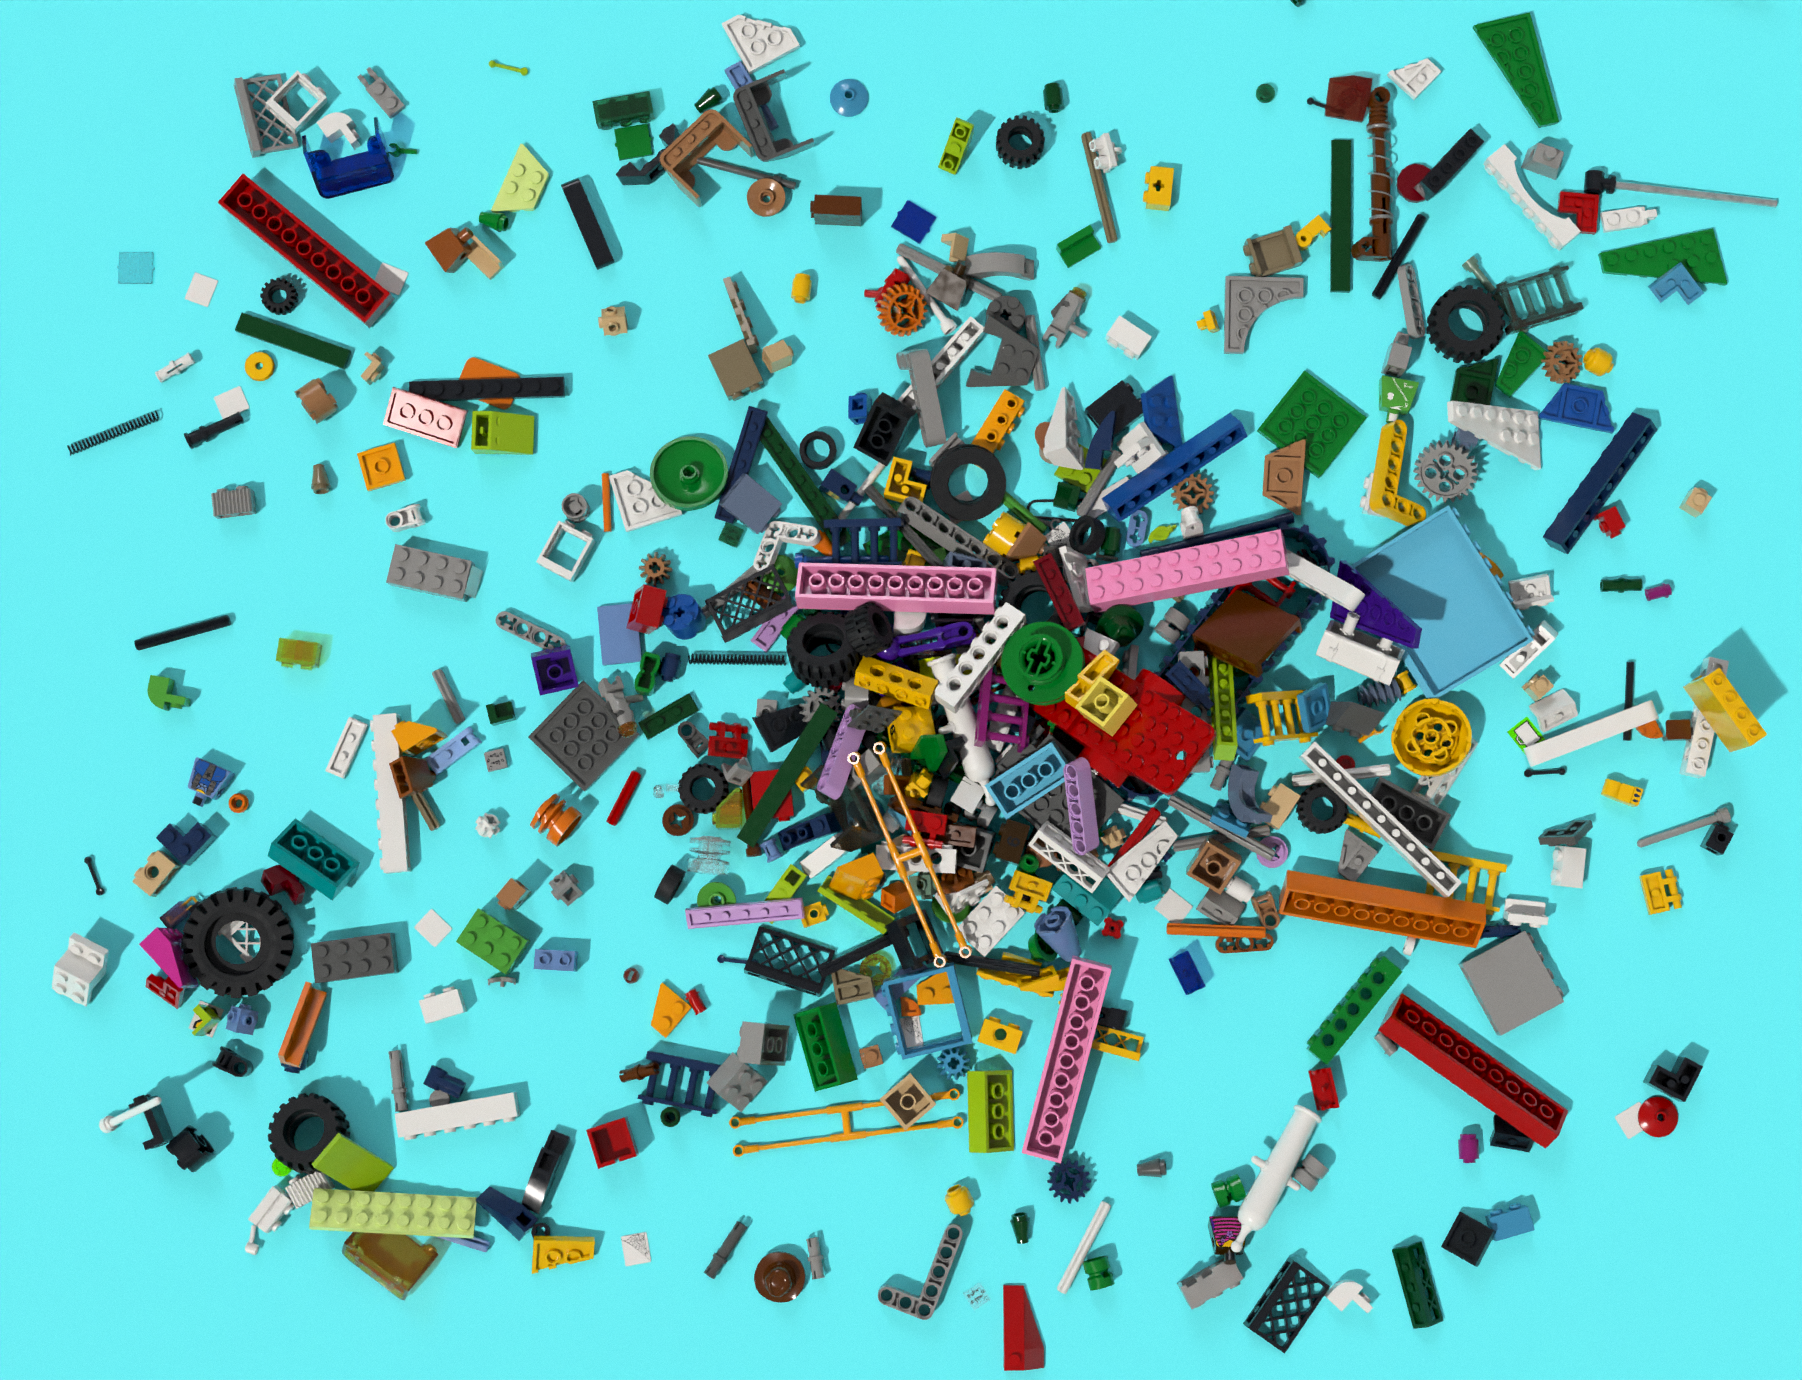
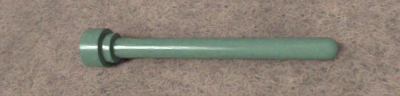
M1472 256L1463 263L1462 267L1476 276L1485 289L1493 294L1494 300L1498 299L1500 307L1515 326L1522 332L1527 333V326L1479 269L1480 265L1476 257Z

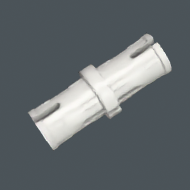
M188 352L175 361L171 360L169 365L156 371L155 375L162 383L175 374H181L183 369L194 364L195 361Z

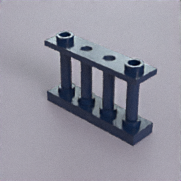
M905 519L824 520V528H828L832 532V563L906 565V562H898V531L900 527H905ZM880 527H888V531H890V562H879L878 531H880ZM842 528H849V532H851V563H840V532H842ZM861 528H868V531H870L871 562H859V532Z
M647 1051L646 1059H649L650 1063L657 1062L659 1066H662V1062L670 1064L671 1072L665 1099L653 1097L657 1075H652L648 1079L646 1094L638 1095L637 1099H641L642 1104L654 1105V1102L701 1111V1115L706 1117L718 1114L717 1109H712L715 1091L709 1085L704 1107L692 1104L698 1074H701V1070L708 1071L711 1078L721 1065ZM682 1066L690 1068L689 1072H691L685 1103L673 1101L678 1073Z

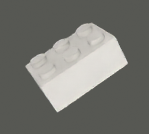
M997 886L989 892L958 926L965 940L983 957L991 951L1025 914L1020 907L1014 908L1009 903L1004 902L1006 894Z

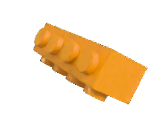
M1004 389L971 444L982 446L993 454L996 450L1000 451L1005 443L1003 438L1007 433L1011 434L1016 425L1013 423L1016 417L1020 418L1026 409L1023 407L1025 401Z

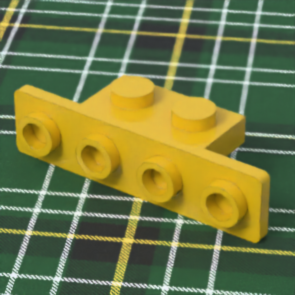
M1003 952L1001 960L1039 965L1040 967L1042 965L1041 962L1008 952ZM977 968L976 975L983 979H992L1002 985H1012L1018 988L1019 986L1015 978L1022 976V974ZM1054 991L1035 992L1042 997L1052 998L1054 995Z

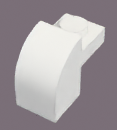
M334 112L316 122L330 143L344 135L354 150L361 146L358 142L360 137L354 130L356 125L348 115Z
M894 612L893 638L921 633L925 626L926 613Z
M1352 1280L1336 1282L1324 1295L1340 1311H1343L1352 1300L1366 1313H1369L1373 1308L1369 1304L1371 1300L1363 1292L1360 1295L1358 1294L1363 1289V1286Z

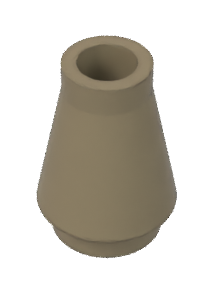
M323 464L313 465L311 489L315 494H326L329 492L331 485L325 471V466Z

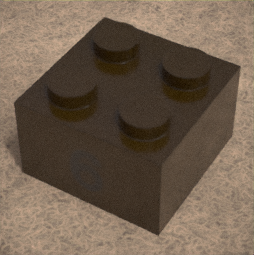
M1007 819L1006 823L1002 822L998 835H1001L1000 842H995L992 854H995V859L1017 866L1030 826Z

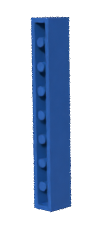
M1231 413L1227 414L1101 498L1108 513L1118 522H1121L1248 437L1242 422Z

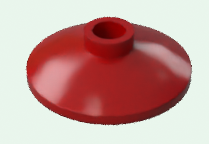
M1652 1097L1644 1101L1640 1106L1638 1122L1642 1130L1648 1135L1665 1137L1676 1128L1678 1113L1673 1103L1668 1099ZM1659 1114L1663 1115L1662 1121H1659L1657 1119V1116Z

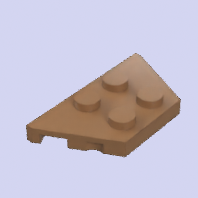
M1306 439L1299 440L1265 455L1262 495L1294 512L1296 515H1301Z

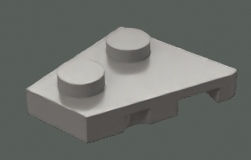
M1347 829L1345 831L1338 873L1348 881L1356 882L1378 852Z

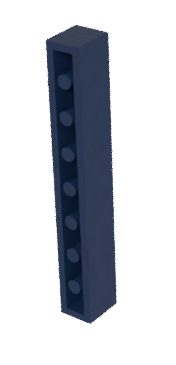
M1632 412L1625 420L1623 426L1614 435L1612 441L1602 452L1595 465L1591 467L1587 476L1581 481L1579 487L1568 499L1564 508L1557 514L1556 519L1545 531L1543 538L1551 548L1569 554L1658 430L1651 419Z

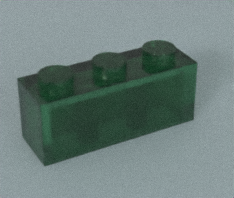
M650 91L592 101L598 129L610 130L613 126L619 125L628 127L632 123H649L655 119Z

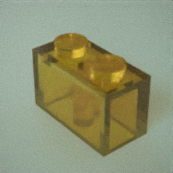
M279 638L276 661L281 663V667L293 668V665L301 666L300 669L312 671L313 668H319L322 645L316 642Z

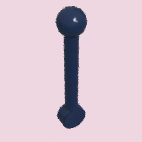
M723 955L717 958L719 963L746 964L747 960L725 958Z

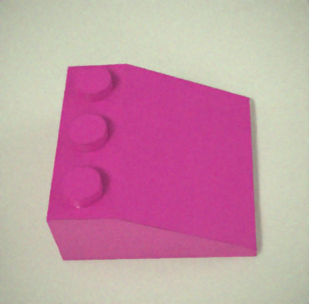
M156 927L139 945L179 988H196L198 986L197 978L194 979L189 973L190 968L188 964L185 965L182 956L184 954L183 949H181L183 934L178 929Z

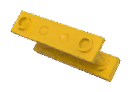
M1305 690L1261 692L1246 696L1247 704H1255L1258 707L1263 733L1262 738L1253 740L1254 744L1262 743L1263 746L1274 745V742L1292 740L1306 743L1311 742L1312 737L1318 736V732H1303L1297 695ZM1291 703L1295 704L1300 734L1295 733ZM1278 704L1283 705L1288 735H1283ZM1266 705L1271 708L1275 736H1271Z
M1429 850L1441 862L1448 863L1450 871L1456 877L1460 866L1468 867L1469 877L1465 901L1473 902L1477 873L1480 872V869L1487 870L1489 879L1484 903L1486 904V915H1493V912L1500 911V908L1492 907L1497 876L1500 873H1506V864ZM1427 882L1425 894L1433 895L1434 887ZM1454 892L1446 898L1453 899Z

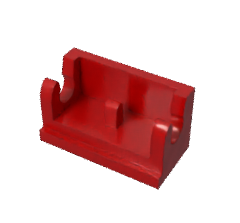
M1331 1067L1308 1071L1317 1111L1339 1108Z

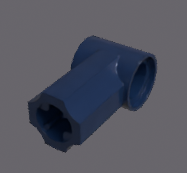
M431 1065L423 1082L424 1085L434 1090H441L458 1099L466 1086V1082L449 1075L447 1071Z

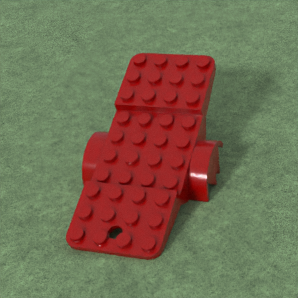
M1082 647L1086 667L1097 656ZM1115 669L1108 679L1110 683L1127 693L1137 704L1136 708L1113 737L1083 717L1077 709L1065 700L1048 706L1029 703V707L1084 746L1076 759L1079 757L1085 758L1089 762L1092 772L1097 776H1101L1105 781H1111L1118 788L1130 775L1135 776L1165 795L1175 793L1216 737V731L1210 724L1180 707L1186 698L1180 691L1147 669H1142L1134 680ZM1181 751H1186V758L1184 760H1177V754Z

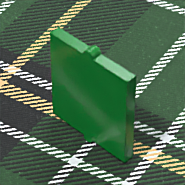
M648 124L614 129L615 147L618 150L619 161L653 155L651 148L652 138L649 136Z

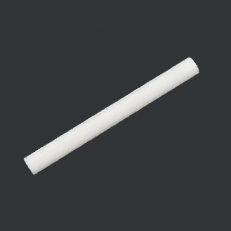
M880 462L877 463L857 490L862 496L865 494L864 490L869 485H872L885 465ZM849 501L838 518L846 519L856 505Z

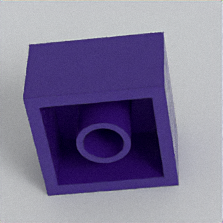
M570 645L531 653L540 696L579 687Z

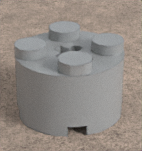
M851 676L850 680L846 683L842 682V690L845 691V699L841 701L842 710H846L851 704L863 710L868 705L874 706L875 692L854 685L855 676Z

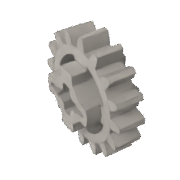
M815 687L814 692L808 690L809 696L802 697L805 703L799 705L804 707V710L799 712L805 715L802 719L803 722L810 721L821 702L838 712V714L843 713V711L839 710L841 703L837 702L840 698L839 695L833 696L834 690L828 691L827 688L823 687L821 690L819 687ZM824 695L827 699L822 700L819 696ZM836 716L834 720L839 721L840 718Z

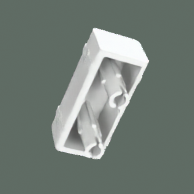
M1348 612L1344 624L1331 620L1315 655L1326 659L1328 662L1336 663L1372 678L1376 682L1379 681L1390 686L1405 650L1392 645L1393 641L1383 637L1379 640L1355 630L1360 616L1354 612Z

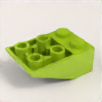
M473 411L471 450L475 454L533 455L535 416L496 411Z

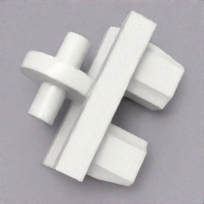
M1103 133L1099 138L1089 142L1090 150L1092 152L1098 151L1099 157L1094 159L1095 169H1103L1104 173H1109L1112 168L1118 166V155L1122 153L1121 147H1115L1114 142H1111L1109 133Z

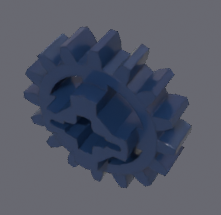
M1067 1159V1164L1061 1161L1059 1167L1053 1165L1055 1171L1048 1173L1052 1176V1179L1047 1180V1183L1052 1184L1048 1188L1049 1191L1055 1190L1053 1197L1060 1196V1202H1063L1066 1198L1069 1204H1071L1073 1198L1076 1202H1079L1078 1196L1085 1197L1083 1191L1090 1190L1086 1183H1091L1090 1179H1086V1176L1090 1174L1089 1171L1083 1172L1085 1166L1081 1165L1078 1167L1077 1160L1071 1164L1070 1159ZM1068 1168H1074L1078 1170L1079 1173H1070ZM1061 1171V1179L1056 1182V1176ZM1065 1172L1070 1178H1074V1181H1072L1073 1190L1068 1184H1064L1066 1181ZM1082 1180V1186L1077 1192L1076 1186ZM1067 1189L1071 1195L1063 1194L1059 1190Z

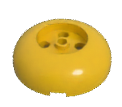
M1436 698L1423 699L1409 705L1396 719L1397 721L1391 734L1393 751L1400 763L1415 774L1426 777L1448 774L1458 768L1469 754L1472 745L1470 723L1463 711L1451 702ZM1436 724L1442 725L1440 731L1434 729ZM1418 733L1424 734L1422 740L1416 739ZM1450 741L1451 744L1448 747H1443V742ZM1426 750L1433 751L1430 756L1424 755Z

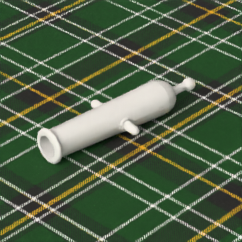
M955 653L927 662V666H931L934 679L939 680L938 685L944 683L949 670L957 666L954 659L956 657ZM954 685L951 687L952 690H958L960 688L959 685ZM968 698L956 714L944 707L949 723L941 727L939 733L945 735L951 732L953 738L963 737L965 744L960 750L959 756L964 772L972 782H978L982 786L986 796V804L994 806L996 803L984 785L989 783L990 777L994 775L995 765L986 741L982 747L974 746L977 713H975L970 698Z
M1300 1105L1293 1107L1295 1111L1267 1160H1262L1258 1156H1252L1251 1161L1260 1167L1261 1171L1239 1207L1238 1220L1241 1223V1230L1237 1239L1231 1243L1233 1252H1240L1242 1250V1244L1252 1230L1258 1231L1268 1223L1286 1186L1291 1187L1295 1191L1300 1190V1184L1294 1181L1291 1175L1317 1123L1322 1122L1320 1116L1308 1108Z

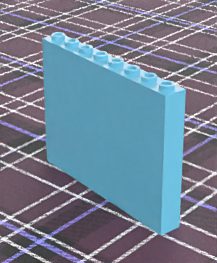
M1449 505L1351 565L1422 628L1419 648L1412 649L1394 641L1392 644L1405 650L1402 660L1427 699L1441 697L1534 641L1532 637L1535 635L1529 625L1525 627L1522 622L1524 616L1519 608H1513L1511 602L1514 600L1509 592H1503L1500 587L1503 583L1497 574L1493 576L1491 573L1492 565L1487 557L1484 559L1481 557L1479 552L1482 549L1477 541L1472 542L1468 535L1471 532L1467 525H1461L1458 518L1461 516L1455 507L1451 508Z

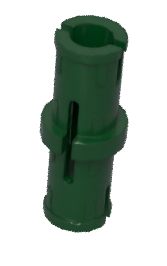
M1619 577L1614 580H1600L1601 592L1618 591V593H1624V591H1642L1641 578L1624 579Z

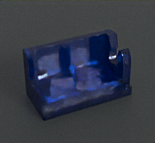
M1188 950L1168 959L1185 995L1192 994L1206 987Z

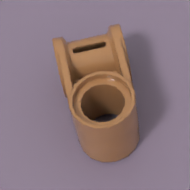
M1266 891V894L1258 897L1252 896L1251 903L1261 926L1266 927L1268 931L1278 927L1280 917L1271 892ZM1266 916H1272L1275 919L1274 926H1268L1265 923Z

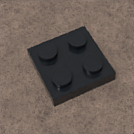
M1459 1212L1441 1247L1478 1267L1496 1231Z

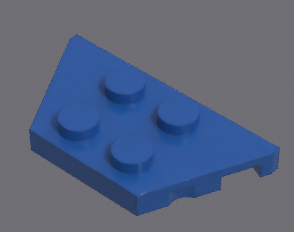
M1168 376L1140 395L1145 424L1154 437L1164 444H1171L1175 450L1182 445L1173 376Z
M1564 383L1538 415V419L1611 434L1614 432V427L1609 419V410L1605 405L1604 393L1601 390Z

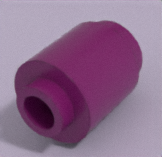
M1460 1134L1458 1150L1459 1159H1463V1163H1476L1475 1159H1479V1140L1476 1139V1134Z

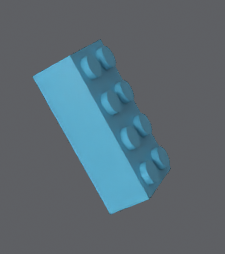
M1053 741L984 786L1004 817L1008 819L1064 783L1063 768L1068 764V761L1055 741Z

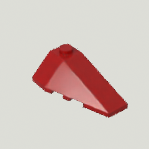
M1003 1285L1004 1371H1025L1044 1368V1346L1023 1285Z

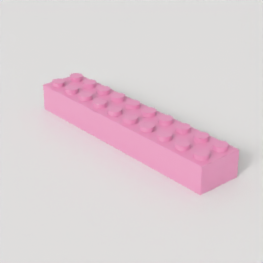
M1281 529L1085 568L1089 603L1095 613L1106 611L1108 608L1118 604L1132 606L1290 575L1285 539Z
M799 563L795 600L798 609L854 610L870 602L874 603L882 611L994 615L998 583L996 568Z
M1072 955L1022 1147L1023 1154L1061 1164L1112 970L1111 965Z

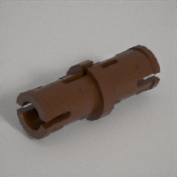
M657 1062L646 1065L637 1064L633 1068L620 1070L619 1074L623 1075H619V1078L623 1083L635 1079L640 1081L647 1076L658 1075L660 1071L657 1069H660Z

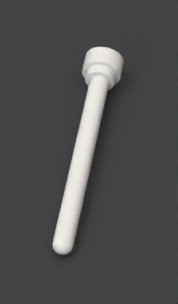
M898 256L897 262L909 276L914 286L920 290V294L925 296L924 300L941 322L940 329L944 335L953 332L957 328L954 320L945 316L932 296L925 293L927 289L905 258Z
M155 1097L118 1116H106L100 1120L99 1127L102 1132L110 1133L117 1128L119 1123L161 1104L162 1099Z

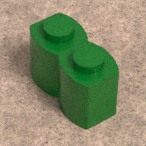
M645 652L641 657V671L637 674L634 684L638 694L651 696L654 693L656 677L661 667L659 655Z

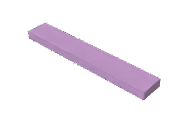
M803 898L685 909L688 929L805 918Z

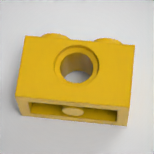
M992 1016L989 1017V1020L984 1018L977 1041L1016 1054L1023 1031L1019 1030L1020 1026L1008 1023V1026L1000 1024L1001 1019ZM1002 1028L1006 1031L1005 1039H996L995 1032L997 1029Z

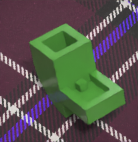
M150 675L147 692L150 701L156 707L169 711V706L182 709L183 706H190L191 699L172 695L175 680Z

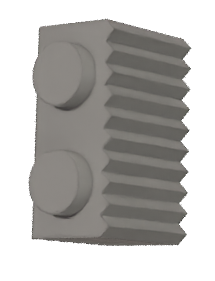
M238 486L236 490L231 491L227 488L217 489L216 493H211L213 516L217 519L256 514L254 491L248 488V486Z

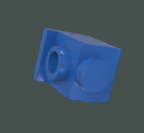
M856 393L854 396H849L848 418L855 425L864 424L871 410L872 399L866 393Z

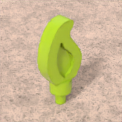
M1176 524L1155 528L1148 537L1149 543L1151 544L1154 540H1166L1169 534L1173 532V529L1177 528Z

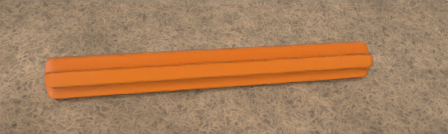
M1167 923L1166 928L1168 935L1240 938L1266 937V927Z

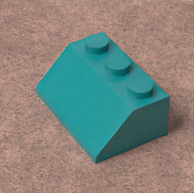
M1069 864L1070 869L1078 871L1077 866ZM1063 871L1053 882L1051 888L1097 926L1111 912L1122 895L1106 876L1095 891L1091 893ZM1085 876L1086 881L1092 885L1095 884L1096 881L1090 876Z

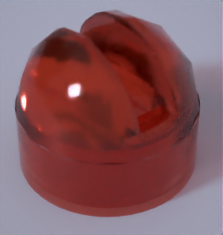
M628 968L624 971L623 978L627 983L634 984L639 980L640 974L637 969ZM631 970H632V971H634V974H633V976H632V978H631V981H630V980H627V979H628V977H629V975H630V973H631Z

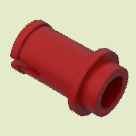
M696 988L685 994L687 997L685 999H688L695 1015L707 1009L698 994L700 992H697Z

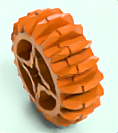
M901 283L900 286L897 284L893 285V289L887 288L888 294L882 293L881 295L884 299L878 300L881 307L876 308L877 311L881 312L877 316L878 319H882L879 324L883 327L885 326L884 330L895 336L897 334L900 337H903L904 334L909 336L911 331L918 332L916 326H923L921 320H926L923 314L928 312L927 309H924V306L928 303L922 301L925 296L919 294L920 290L914 289L913 285H906L904 283ZM907 295L900 302L896 301L899 296ZM899 306L903 307L902 309H904L903 312H904L905 314L901 313L902 311H901V308H900ZM905 318L909 319V321H907L905 324L897 325L899 322H902V320H904Z

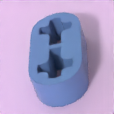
M1137 510L1131 514L1129 519L1126 542L1133 548L1141 546L1145 537L1148 516L1142 510ZM1139 514L1144 521H1141L1139 527H1136V520L1133 517H1137ZM1136 530L1138 531L1137 537L1140 540L1133 543V539H1130V536H1133Z

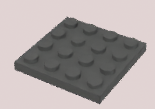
M583 680L579 687H576L528 738L586 792L640 734L634 728L618 732L611 718L604 710L606 702Z

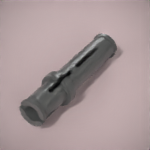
M736 1221L731 1232L717 1253L714 1252L713 1259L705 1269L704 1273L707 1276L715 1279L722 1266L728 1262L727 1258L748 1227Z

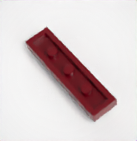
M1052 553L1033 561L1064 627L1071 632L1085 625L1086 623Z

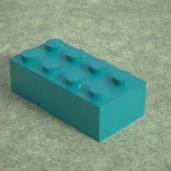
M296 818L271 843L268 852L269 858L332 901L356 876L360 864L356 859Z

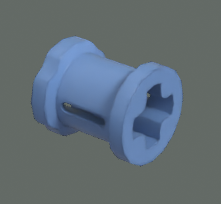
M772 838L759 845L763 848L768 858L766 860L767 863L784 856L783 853H780L775 843L776 838Z

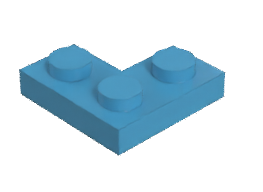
M1681 262L1648 286L1660 303L1676 291L1687 305L1704 294Z

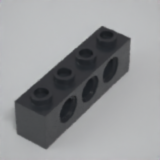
M1470 128L1422 178L1414 189L1426 201H1429L1485 141Z

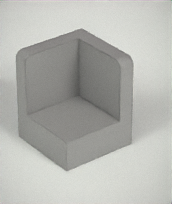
M742 757L733 766L725 763L721 765L727 782L743 786L754 773L746 757Z

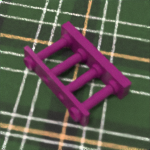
M992 666L980 682L974 746L982 747L985 741L988 740L1018 744L1017 753H1021L1029 743V735H1026L1029 703L1019 697L993 694L990 691L991 684L1007 685L1003 676L995 675L992 672ZM1030 685L1028 690H1033V686ZM998 702L1021 706V716L992 713L989 710V703ZM997 721L1020 725L1019 736L990 732L987 729V722Z

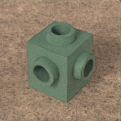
M920 872L918 876H909V882L915 896H921L922 900L933 899L937 889L930 872Z

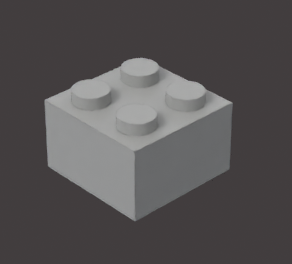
M732 1052L706 1083L720 1097L742 1112L768 1081L748 1063L738 1062V1056Z

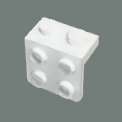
M985 879L959 892L944 894L952 913L955 912L957 914L966 906H974L979 903L982 894L987 891L986 888L989 881ZM936 892L935 898L937 899V901L939 902V904L941 905V907L943 908V910H944L945 913L947 914V912H946V910H945V907H944V905H943V903H942V900H941L940 896L937 895V892Z

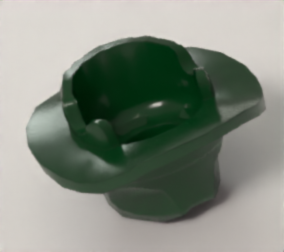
M1118 604L1108 608L1096 624L1095 632L1117 641L1120 647H1126L1140 635L1143 630L1144 620L1135 608L1126 604Z

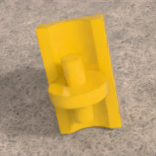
M926 767L919 774L915 771L905 788L906 796L914 799L924 798L928 794L930 783L932 782L931 778L934 774L928 772Z

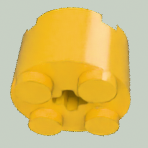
M1003 511L992 525L993 529L987 534L983 543L1006 558V554L1026 524Z

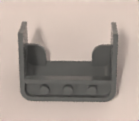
M784 69L739 87L733 94L734 103L758 159L763 162L789 158L815 147L813 138L793 145L786 138L775 141L761 106L767 104L772 98L769 86L787 79Z

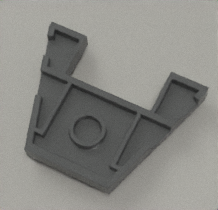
M988 314L983 332L1001 337L1002 339L991 373L971 368L966 381V387L1027 385L1039 347L1019 333L1014 332L1006 324L995 319L991 314Z

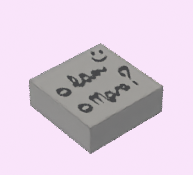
M504 748L484 753L488 772L508 768Z

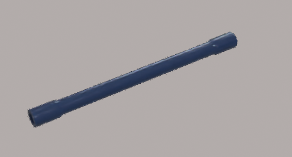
M1292 512L1202 536L1140 550V556L1144 557L1214 543L1278 527L1282 522H1286L1287 525L1295 522Z

